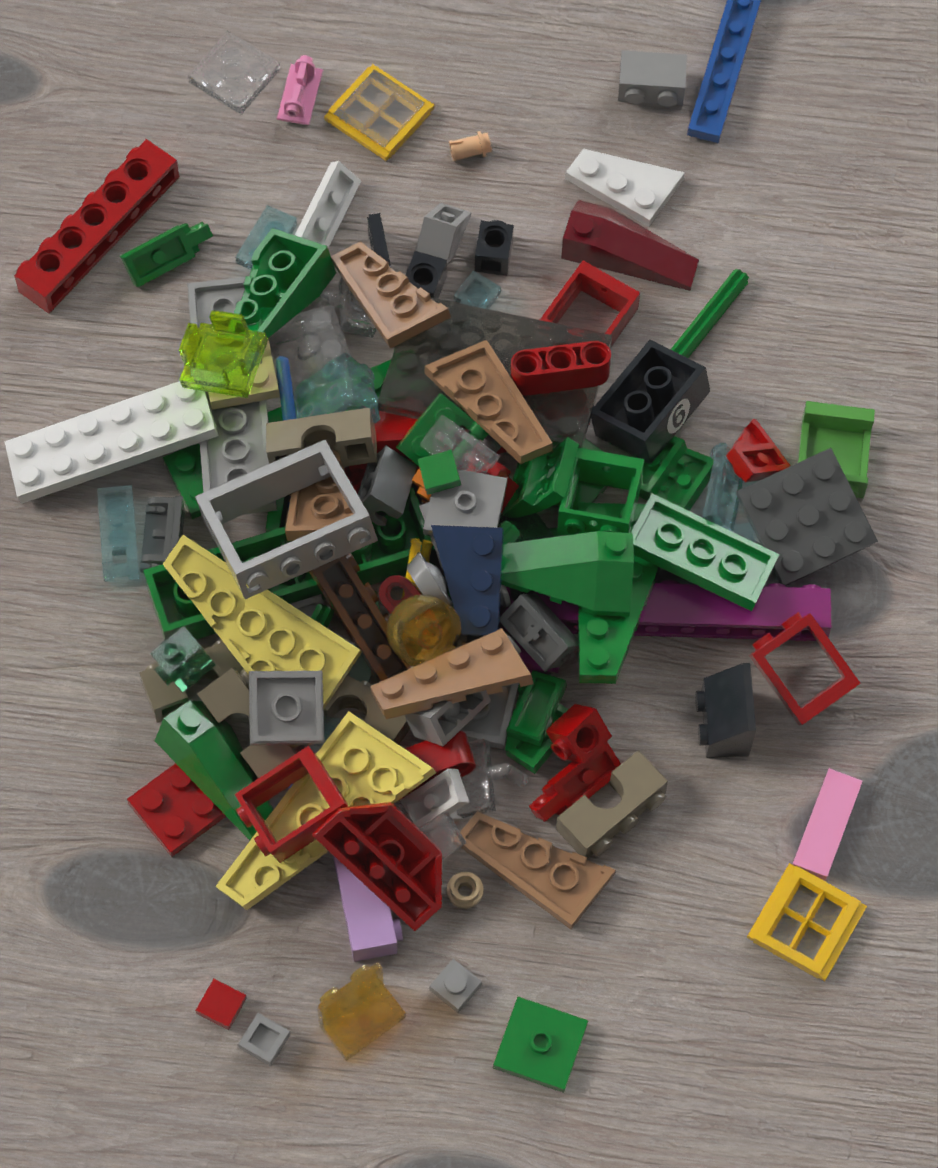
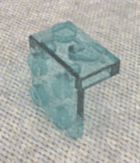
M346 352L336 359L329 361L314 375L300 382L294 390L298 418L370 408L375 424L380 420L378 410L379 399L375 393L373 382L375 376L372 370L366 364L357 362Z

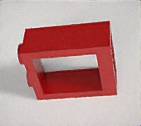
M582 260L540 318L538 336L548 346L587 342L557 325L578 294L583 291L620 312L600 339V342L605 343L611 348L637 312L640 292Z
M797 612L781 624L785 630L778 635L772 637L770 633H767L753 643L752 646L755 651L749 654V657L796 723L803 725L861 683L813 615L808 613L802 617ZM807 627L842 677L799 706L765 656Z
M310 746L302 749L234 794L241 804L236 811L248 828L253 825L259 834L254 838L259 849L265 857L272 854L279 863L315 841L316 839L312 833L339 808L349 807L319 757ZM307 774H310L330 807L277 841L257 807Z

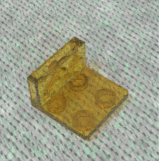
M379 962L371 967L367 964L360 967L350 976L351 981L341 989L338 987L331 988L319 999L321 1002L317 1006L319 1026L345 1061L406 1018V1012L384 985L383 968Z

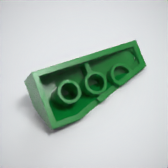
M272 228L253 253L251 259L253 266L250 275L245 277L243 283L245 290L241 301L236 304L227 331L228 338L257 348L263 341L267 340L316 300L337 273L326 245Z
M595 531L503 544L501 585L525 593L530 591L539 592L550 596V601L559 604L562 601L581 606L583 612L592 615L629 617L634 568L633 533Z
M189 700L163 718L154 741L250 841L257 831L253 825L248 828L236 811L241 804L234 794L258 778L240 752L243 751V748L226 720L218 723L203 701ZM269 800L257 807L264 820L274 810Z

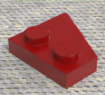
M752 419L726 454L727 459L733 466V471L745 483L760 481L791 466L756 419Z

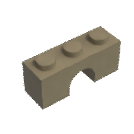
M370 408L266 423V453L269 464L323 440H326L331 450L339 453L343 467L377 462L376 430Z
M222 639L214 642L213 646L202 650H188L175 660L166 663L163 661L155 662L144 671L139 672L143 689L157 723L163 721L164 717L189 701L186 691L194 681L198 679L215 681L231 668L235 667L238 672L244 669Z
M235 667L231 668L197 693L218 723L223 722L234 713H242L249 716V675L245 669L238 672ZM249 745L240 753L258 778L298 753L295 748L299 745Z
M348 672L323 710L324 721L329 724L340 710L354 708L365 715L364 722L399 745L411 729L405 716L385 719L372 695L370 686L373 684L365 680L359 682L349 676Z
M638 750L611 773L610 786L621 798V802L618 805L608 809L599 808L584 795L557 817L556 830L578 854L587 857V859L593 854L598 857L611 846V839L620 831L626 834L639 822L638 816L646 809L653 811L664 802L668 780Z

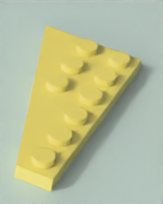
M184 535L181 536L163 563L164 567L194 603L248 675L249 671H322L323 710L362 653L360 649L269 590L245 599L226 562Z
M349 711L316 753L349 807L386 802L394 804L436 773L431 766ZM307 774L291 786L265 822L276 840L279 841L330 806L310 774ZM256 832L215 887L248 910L323 856L328 850L315 840L279 863L272 854L267 857L264 856L254 840L259 835Z

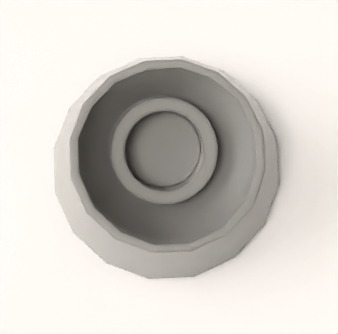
M418 552L406 567L417 587L433 610L452 606L453 603L447 594V582L436 566L428 563L423 555Z

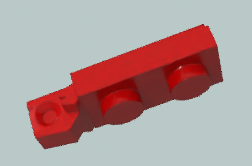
M606 742L584 764L572 761L550 779L541 789L544 794L540 795L529 805L534 816L543 821H547L555 813L560 816L585 795L589 799L611 780V773L621 765L609 743Z

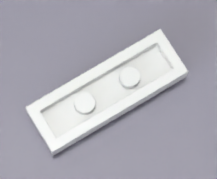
M340 161L330 163L295 233V236L326 245L328 248L361 183V180Z

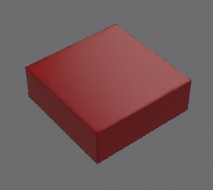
M213 978L195 1011L201 1017L230 1030L247 996Z

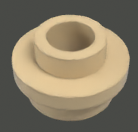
M460 872L449 880L447 896L453 905L464 909L471 908L482 899L483 884L475 874ZM463 886H467L472 890V893L468 896H462L458 890Z

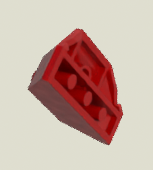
M391 802L339 808L312 833L313 837L414 931L419 929L442 908V851Z

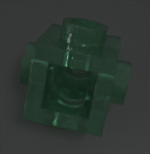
M184 626L150 653L159 664L154 669L167 686L174 682L182 693L216 666L203 647Z

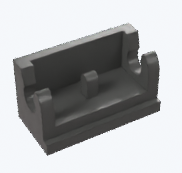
M385 446L377 454V462L367 463L358 491V496L369 513L371 521L379 526H386L387 519L379 515L377 511H383L388 516L396 519L403 515L413 482L412 478L418 466L388 446Z
M182 496L148 498L140 562L141 573H144L143 570L163 564L183 535L185 508Z
M536 593L521 594L500 616L499 622L544 672L561 666L564 663L562 659L567 654L576 652L579 649L577 637Z

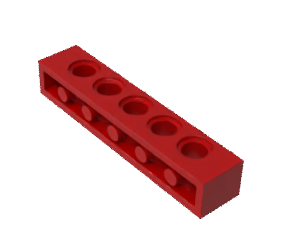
M148 139L139 147L131 149L126 160L119 168L111 170L106 176L104 183L95 192H90L85 197L82 206L74 214L68 215L63 220L60 229L52 237H47L43 240L33 257L20 264L14 275L18 292L50 314L178 180L177 159ZM138 177H144L142 180H134ZM114 200H123L119 203H113ZM94 222H100V223H101V224L96 225V226L90 225V224H92V223H94ZM72 245H79L77 248L74 249L68 248ZM49 268H58L52 272L46 271Z

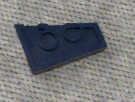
M431 525L461 634L463 636H486L499 630L504 529L495 527Z

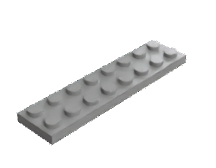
M245 277L187 283L194 376L201 375L208 399L209 394L201 352L211 350V353L250 347L231 340L227 336L236 304L241 301L245 290L243 286ZM262 359L216 366L214 370L219 372L262 364ZM267 400L212 410L218 436L200 442L204 492L269 464L266 453V423H269ZM276 501L246 514L277 511Z

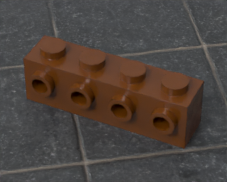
M349 553L309 571L355 646L362 651L361 656L379 683L410 669L417 659L406 643L402 645L399 643L394 635L398 631L395 623L388 613L381 614L375 604L379 601L377 594L368 582L363 585L356 574L360 571V568Z

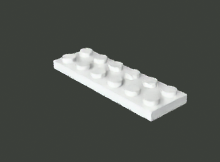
M199 374L4 442L16 495L22 504L217 437L218 432L205 384Z

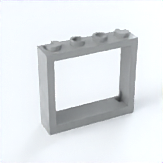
M326 440L195 496L203 519L245 599L378 541L369 513ZM330 476L333 478L353 515L249 561L241 562L222 526L223 523Z

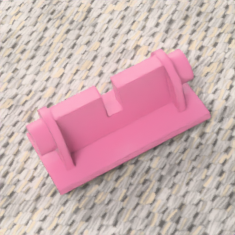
M302 55L300 59L296 60L295 64H291L277 120L304 125L310 124L323 69L315 68L311 57Z

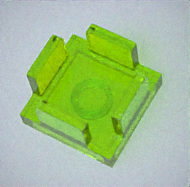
M212 310L209 316L212 324L200 323L198 328L196 324L188 323L179 347V353L184 363V369L179 379L182 388L248 398L268 342L266 333L249 330L245 318L241 314Z

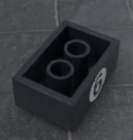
M650 339L591 409L590 416L595 436L637 458L644 459V462L651 465L710 393L706 367Z

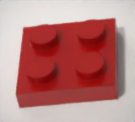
M176 763L127 798L129 806L171 857L226 817Z

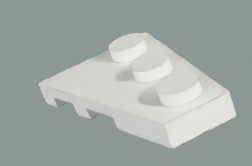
M583 149L566 171L565 180L649 227L684 180L685 172Z

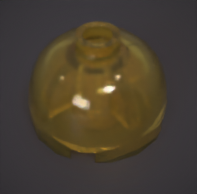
M414 595L406 598L394 608L388 619L387 635L389 645L406 664L412 667L420 665L456 648L452 644L456 634L459 636L461 634L460 616L451 605L432 595Z

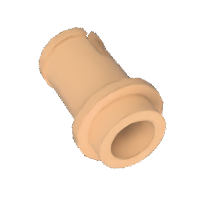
M477 131L475 136L449 141L453 162L481 154L482 157H486V153L492 152L488 133L481 134V131Z

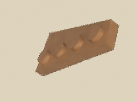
M361 241L331 256L334 267L389 348L451 318L449 309L441 302L437 304L431 299L428 292L421 287L418 289L411 284L407 276L400 271L396 272L390 268L386 260Z
M487 340L425 365V374L520 464L552 451V441Z
M332 450L337 461L339 462L340 466L345 472V469L341 463L339 453L337 451ZM331 476L291 494L285 528L287 541L296 540L353 515Z
M501 628L370 686V689L385 719H391L432 709L435 702L446 700L451 701L453 704L465 701V695L487 690V694L490 695L502 692V686L519 682L520 687L533 684V680L529 670Z
M478 811L455 838L456 845L569 929L574 927L616 873V870L606 865L602 867L590 862L585 856L575 852L571 854L553 846V843L547 840L533 838L522 833L516 827Z

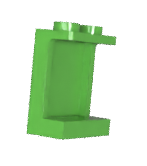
M806 401L802 416L798 463L832 448L856 498H864L868 486L867 471L875 409Z

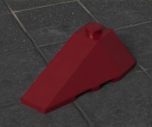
M578 200L571 210L563 236L561 259L581 263L584 260L597 268L691 291L699 259L610 207Z

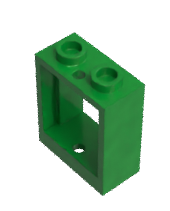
M578 447L565 498L561 500L557 533L565 535L595 531L630 533L642 485L644 459ZM579 482L629 490L623 518L573 510Z

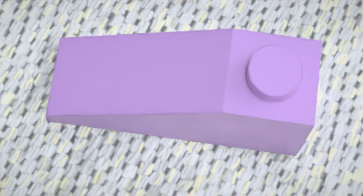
M333 856L353 961L397 954V941L403 940L399 918L392 919L390 908Z

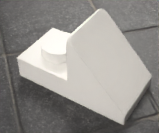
M458 769L445 770L400 800L404 815L422 832L463 819L461 807L469 803Z

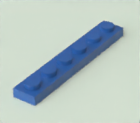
M727 0L689 123L687 136L719 143L762 0Z

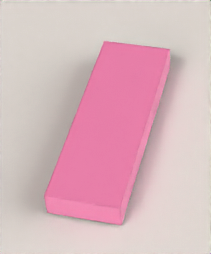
M830 768L828 769L792 865H797L826 881L862 785V780Z

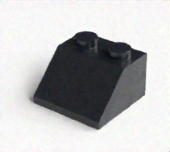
M742 663L705 677L701 691H696L695 693L696 712H703V724H698L699 746H705L706 758L747 757L750 755L756 733L750 663Z

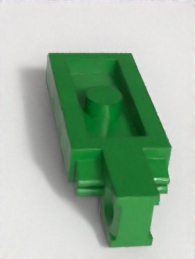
M204 222L189 227L188 223H184L124 253L120 258L133 285L140 287L196 257L195 254L200 251L198 244L213 237L209 225Z

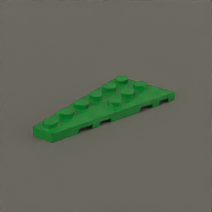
M578 503L577 510L623 518L626 504ZM646 504L636 505L631 531ZM634 555L629 617L592 615L583 612L582 607L578 606L579 683L616 684L629 651L630 642L634 632L637 630L644 606L647 604L660 567Z

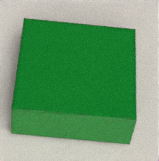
M452 449L418 459L427 495L462 485Z

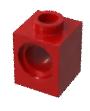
M579 704L571 706L546 730L547 735L552 741V750L560 759L584 764L612 737L597 709Z

